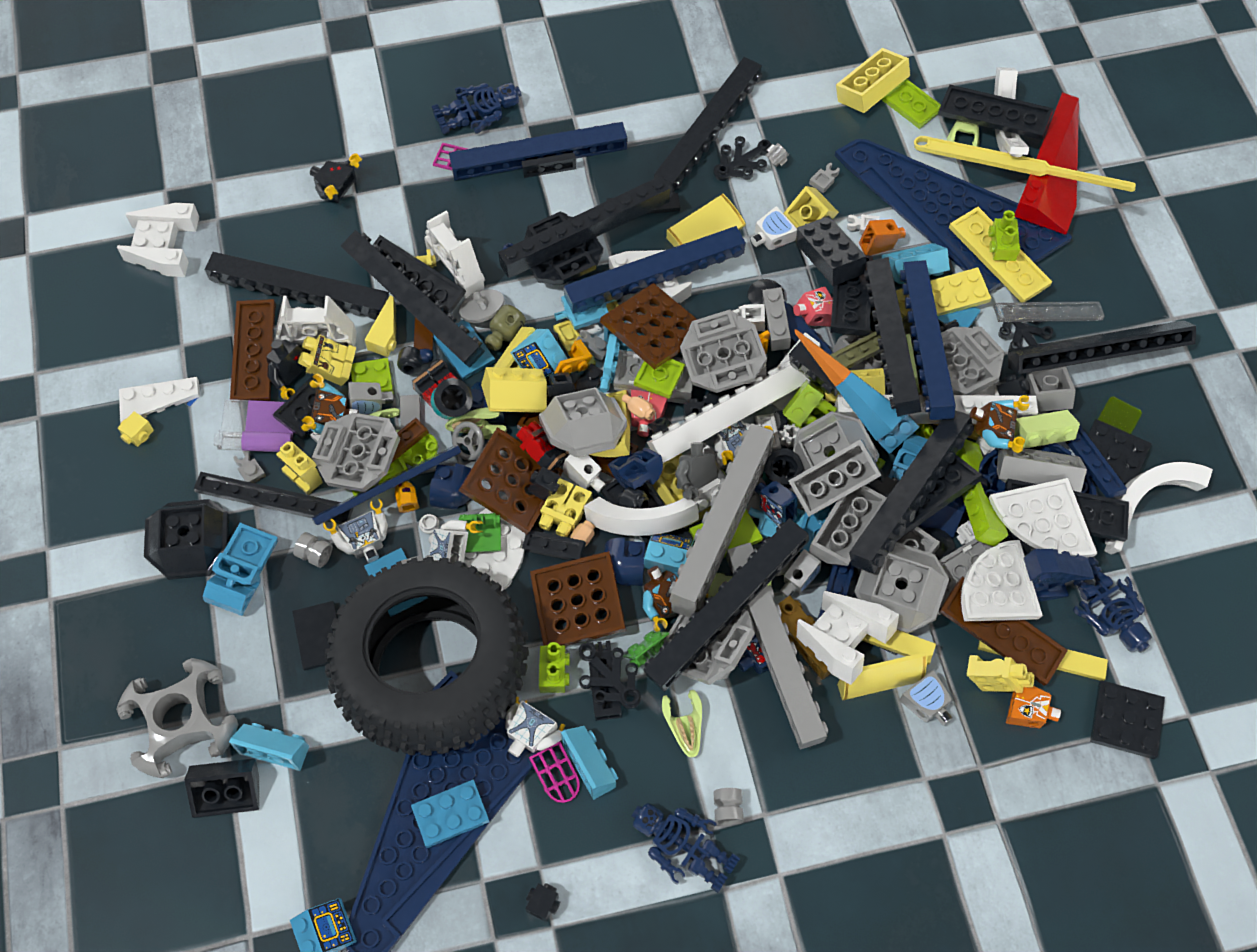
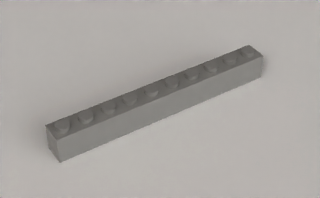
M751 542L727 549L726 559L732 575L739 566L743 567L748 562L747 559L752 552H757L756 548L753 549ZM767 585L745 609L751 614L755 635L801 750L824 742L828 734V728L824 721L821 722L819 705L811 697V685L809 681L804 679L803 665L801 661H797L795 656L797 654L796 647L793 642L790 643L787 636L789 635L786 623H782L780 607L773 600V589L771 585Z

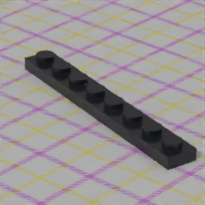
M200 472L194 486L196 493L309 518L341 503L205 472ZM354 507L331 519L336 524L348 522Z

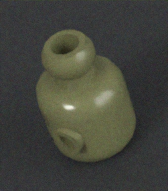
M512 305L502 306L490 321L489 327L492 334L486 337L485 344L490 349L497 351L501 349L503 341L512 342L521 327L525 326L526 318L524 314Z

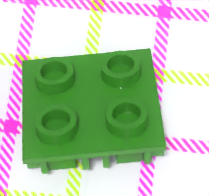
M496 513L460 515L459 520L467 521V523L472 521L483 522V524H476L475 526L478 531H483L481 533H471L467 529L468 538L465 553L501 551L500 515H496Z
M651 631L643 637L644 641L640 644L635 643L627 649L628 653L624 655V658H631L630 662L640 667L647 662L646 659L649 660L651 658L647 651L652 656L660 652L659 650L669 632Z

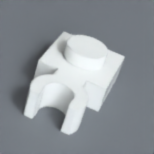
M861 214V218H857L854 215H849L847 222H852L853 224L848 223L847 230L860 229L859 233L863 234L868 222L879 220L880 216Z

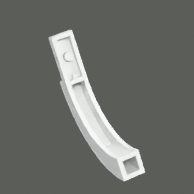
M997 67L994 95L1015 99L1018 74L1015 68ZM995 129L997 144L1001 152L1009 153L1013 157H1022V154L1028 155L1029 147L1020 138L1019 134Z
M1173 462L1154 467L1130 480L1125 485L1127 488L1126 494L1115 497L1118 500L1129 501L1128 528L1138 502L1150 489L1160 485H1180L1199 491L1208 487L1213 469L1195 463ZM1106 539L1104 551L1111 555L1122 550L1124 542Z
M717 478L698 489L699 495L694 499H691V497L689 499L683 498L677 502L655 508H626L614 505L598 497L584 505L585 517L595 527L621 535L643 536L670 532L699 520L698 513L708 508L713 496L718 495V486L721 480Z

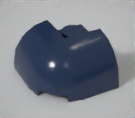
M643 448L642 451L634 453L630 451V455L616 458L608 466L622 487L625 489L631 487L635 490L646 481L653 485L659 479L663 470V461L660 454L651 449Z
M457 463L455 466L438 464L434 479L432 478L430 485V506L458 509L459 506L464 505L469 500L471 501V498L458 491L471 468Z
M614 538L606 541L604 552L609 551L611 554L617 584L643 586L645 542L625 541V538Z

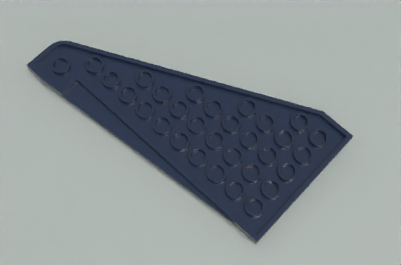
M856 139L835 151L834 156L852 174L933 244L947 248L948 258L963 271L978 267L989 293L1003 284L949 229L950 223L976 207H979L994 222L995 218L1002 219L1004 212L1007 210L1015 213L1018 206L1017 202L866 139ZM1015 217L1018 220L1020 249L1034 263L1039 262L1069 243L1072 239L1068 232L1063 234Z
M451 670L431 691L450 684L459 676ZM499 717L500 722L497 725L494 724L495 728L492 731L487 729L488 733L486 735L480 734L481 739L477 741L474 739L475 742L469 744L467 741L465 742L466 747L454 750L452 747L449 748L448 753L444 754L432 751V755L429 756L421 755L419 751H416L415 755L406 754L349 917L356 942L346 947L348 952H390L489 825V823H486L426 848L411 807L412 804L474 779L486 814L491 822L532 770L533 765L529 757L540 751L537 750L535 753H532L525 748L518 758L508 752L514 740L509 738L507 734L505 718ZM539 755L532 758L535 765L541 760Z

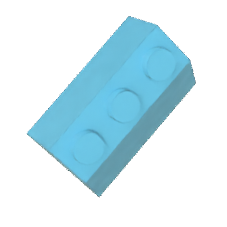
M933 243L882 255V258L889 257L893 280L898 284H904V281H900V270H903V262L926 260L929 275L933 276L942 275L944 271L950 270L948 249Z
M252 723V725L243 724L230 738L229 743L241 755L298 771L301 770L309 749V745L302 736L293 734L290 737L284 735L285 733L278 729H272V731L265 730L264 726Z
M585 726L563 730L561 732L562 745L593 800L616 788L615 780L618 777L612 767L608 768L606 765L607 757L603 750H598L594 744L597 740L591 730L587 731Z

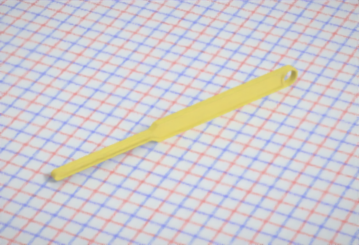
M919 136L914 140V148L922 152L1036 176L1049 174L1130 192L1135 191L1136 184L1133 182L1051 166L1044 160L1030 157H1013L1005 152L927 136ZM922 141L927 142V144L925 145H918L917 143Z

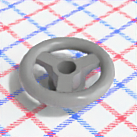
M465 421L454 429L452 445L459 446L458 443L464 444L468 448L470 455L465 454L461 450L458 456L468 461L475 460L484 449V435L475 423ZM463 428H471L468 435L458 437Z

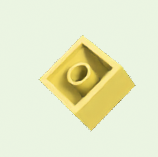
M805 186L783 214L798 228L827 216L833 219L839 212L816 188Z

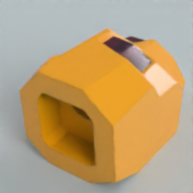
M405 481L395 487V496L399 512L407 513L419 509L415 487L412 483Z

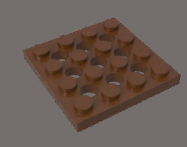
M653 283L603 315L600 323L655 370L681 352L680 346L689 331V327L692 321L697 319ZM651 344H655V345L659 346V348H658V347H652Z
M497 427L458 491L492 513L500 515V518L520 531L528 534L537 520L545 501L535 495L526 494L525 487L530 486L531 482H529L531 475L534 471L538 472L541 466L526 450L523 451L520 448L522 444L520 441ZM500 451L507 452L508 458H503L500 455ZM516 462H522L525 465V469H520ZM492 465L499 468L500 472L498 474L491 470ZM558 467L552 472L561 477L564 470ZM508 476L515 478V485L508 481ZM482 481L489 482L491 488H484L482 486ZM499 492L506 493L507 500L501 499ZM517 502L523 504L524 511L517 509Z
M609 551L530 571L543 646H548L551 642H556L559 646H568L627 631ZM592 572L599 573V577L595 581L589 580V575ZM573 577L579 578V583L576 586L569 585V580ZM553 582L559 583V588L556 591L549 590V586ZM596 591L603 592V597L600 600H593L592 598ZM575 597H583L580 605H573ZM555 602H563V606L560 610H553V604ZM599 611H607L605 619L598 620L596 618ZM579 616H586L587 621L583 625L576 623ZM564 620L567 622L563 630H557L556 625L559 621Z

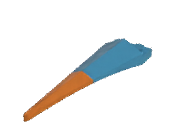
M795 329V334L873 438L889 454L919 428V425L909 415L897 417L896 409H891L888 398Z

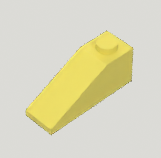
M391 295L365 338L367 350L386 357L389 356L391 351L395 350L397 344L396 305L394 297Z

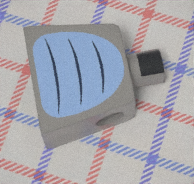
M348 382L349 409H358L359 414L370 415L381 411L382 404L393 403V393L381 392L379 383Z
M804 549L785 573L784 582L786 584L781 588L780 592L785 597L792 596L795 591L802 594L820 573L821 561Z
M931 671L904 692L899 700L926 723L933 717H936L942 725H945L953 718L945 709L952 699L934 671Z

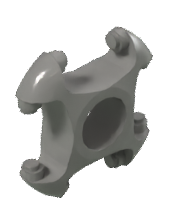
M188 659L183 663L185 672L190 673L187 678L166 689L152 693L141 694L146 691L145 688H148L145 678L131 681L119 700L116 709L120 719L130 718L134 708H141L147 721L149 732L148 751L146 753L141 751L133 752L130 757L132 766L147 775L164 778L172 773V769L169 763L166 764L162 760L189 744L214 739L215 741L210 743V747H208L210 756L218 757L226 752L231 745L229 743L230 738L237 732L239 724L234 715H229L224 718L221 725L215 726L206 712L205 683L209 681L210 683L218 684L223 681L222 671L215 665L201 659ZM181 703L192 704L190 719L184 726L172 731L163 730L162 721L164 715L171 707Z

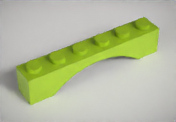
M966 439L963 448L958 450L956 455L979 472L980 462L983 460L979 444ZM981 482L962 494L975 539L995 547L1008 536V532L988 500Z

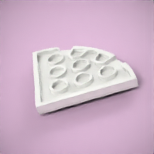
M1068 478L989 496L990 503L1003 524L1028 545L1036 549H1057L1059 554H1062L1061 552L1068 551L1070 556H1077L1078 553L1080 556L1093 557L1097 554Z
M504 494L500 498L503 500H507V495ZM484 509L479 514H490L492 512ZM501 518V551L465 553L464 565L467 568L472 565L478 569L477 572L487 573L490 576V581L498 582L502 586L501 591L506 590L521 567L525 553L524 549H522L525 533Z
M1020 540L999 543L997 546L986 550L970 566L963 582L961 594L964 621L1039 619L1043 616L1033 582L1029 579L1023 557L1025 556Z

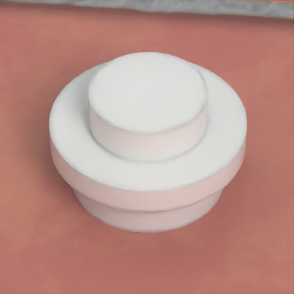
M431 514L424 515L419 521L420 530L426 534H432L434 528H439L440 525L438 518Z

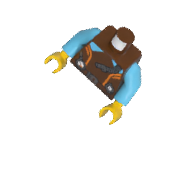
M315 374L312 377L318 383L312 380L310 386L313 388L320 387V390L316 392L312 415L302 419V422L307 424H303L301 428L303 431L311 429V431L321 434L326 422L336 421L350 413H359V410L349 409L348 398L327 382L323 383L322 375Z
M1022 395L1018 401L1013 399L992 401L981 408L973 407L969 416L977 421L976 433L990 447L1000 450L1009 449L1010 447L1014 452L1020 453L1023 450L1025 439L1023 437L1014 438L1018 411L1014 407L1021 411H1026L1030 404H1023L1022 402H1028L1029 397Z
M654 566L647 571L651 581L643 587L645 591L643 594V609L649 619L654 621L653 628L658 632L660 631L658 623H661L665 629L667 628L668 623L664 618L673 612L671 602H669L671 596L669 589L672 582H676L679 576L677 575L678 572H661L658 566Z

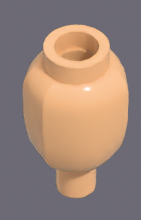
M623 395L622 401L627 404L631 413L640 419L651 420L653 418L655 410L650 402L641 397Z
M585 520L584 523H580L575 527L570 538L583 540L587 545L594 536L595 526Z

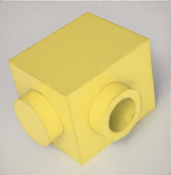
M135 411L127 419H124L118 427L122 434L120 436L121 439L127 444L132 443L137 447L145 442L154 431L149 421Z

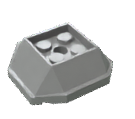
M731 310L692 321L689 331L680 346L692 385L715 393L755 381L767 362V357L755 324L738 316L737 313ZM723 353L728 355L725 358L719 357V355Z
M952 327L941 333L954 395H974L999 382L1004 350L982 327Z
M598 388L555 396L545 411L539 414V421L550 444L559 449L569 451V454L574 457L615 449L619 438L627 427V419L616 399L608 397Z
M833 411L798 430L793 451L802 461L803 472L829 458V452L835 450L834 454L860 439L864 440L875 462H877L880 456L861 420Z
M350 413L336 421L332 420L325 423L312 459L328 486L366 492L369 488L378 484L388 473L400 437L389 418Z
M896 542L893 551L887 554L884 564L874 574L865 570L861 571L854 592L857 599L881 604L898 613L897 630L910 634L936 620L949 578L934 554ZM898 581H905L908 586L901 590L896 587V583Z
M744 609L681 675L708 685L717 680L728 678L755 634L749 611ZM681 614L678 616L669 631V635L664 639V643L670 642L675 637V632L690 622L689 617Z

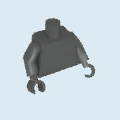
M702 442L691 443V454L682 455L679 458V465L675 472L677 488L684 490L682 496L685 499L690 497L691 499L696 498L699 495L698 489L717 478L720 480L726 478L719 468L715 456L703 453Z

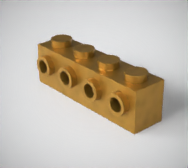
M789 595L778 603L782 614L780 616L781 621L786 623L789 635L787 636L790 643H794L799 654L820 679L823 680L831 674L827 670L828 667L823 661H819L815 657V653L808 646L805 647L796 637L799 619L812 626L815 621L810 615L804 613L799 601L793 600Z

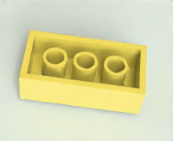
M881 48L836 84L838 102L865 113L910 76L909 58Z

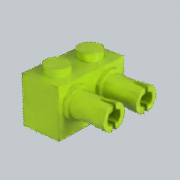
M1007 210L1004 212L1002 219L995 218L993 225L989 227L988 235L992 239L990 242V252L993 253V260L1016 261L1020 252L1018 220L1015 219L1013 211Z
M806 379L783 409V414L800 427L801 424L809 425L817 420L811 414L813 409L817 408L826 415L831 411L835 412L837 407L823 399V391Z
M551 642L548 646H540V693H565V686L570 684V674L566 673V666H570V653H566V647L559 646L556 642Z

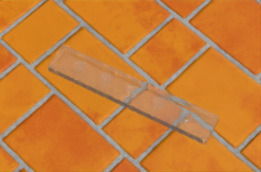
M1099 301L995 303L994 305L998 322L1103 320L1105 317Z

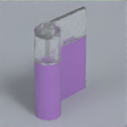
M225 399L221 430H218V434H214V446H217L218 450L279 452L280 447L286 442H293V432L273 417V413L285 402Z

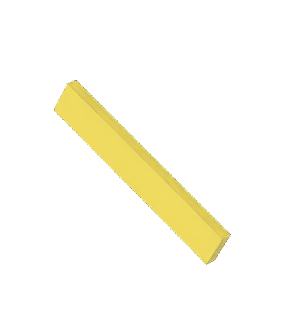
M979 640L978 650L998 654ZM1068 650L1056 670L1104 681L1108 660Z

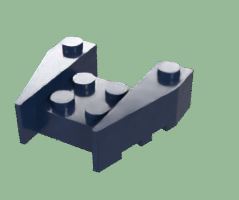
M1034 549L1023 557L1029 579L1033 582L1038 602L1068 597L1065 585L1067 582L1094 579L1088 557L1080 556L1078 553L1077 556H1070L1068 551L1061 552L1062 554H1059L1057 549Z

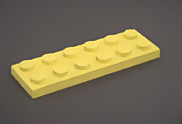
M979 207L950 223L949 229L1022 304L1051 286L1052 281L1021 249L1016 261L993 260V253L990 252V242L992 239L988 235L989 227L993 225V221Z
M978 267L930 281L937 316L991 302L992 299ZM902 289L896 290L901 317L903 318L907 316L909 309L905 308L906 295H903Z

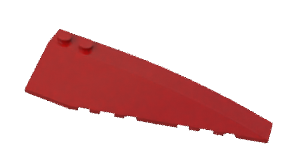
M1062 92L1036 159L1044 160L1051 166L1077 171L1078 97ZM1030 174L1016 208L1015 217L1067 234L1077 207V180L1049 174L1042 176Z

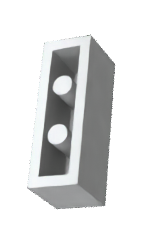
M782 287L762 290L767 329L770 332L771 351L789 349L791 337Z

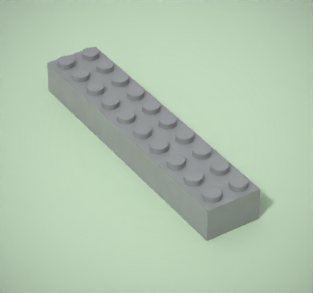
M752 423L748 430H744L741 438L743 442L741 446H737L735 449V459L733 462H729L727 466V476L725 479L722 478L719 483V493L714 495L711 500L710 512L704 514L703 526L696 531L694 537L695 543L693 547L690 546L687 550V560L685 564H681L677 573L679 577L670 586L669 593L671 596L669 602H671L673 612L689 618L694 612H699L765 469L766 461L772 454L774 431Z

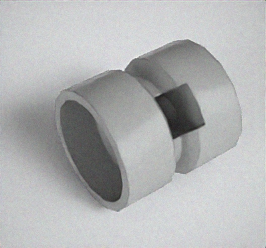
M304 532L298 538L293 554L321 568L329 560L333 546L324 540L318 541L316 536Z
M738 788L714 790V805L718 807L714 810L716 824L737 825L743 823V809L739 807L742 804V790Z

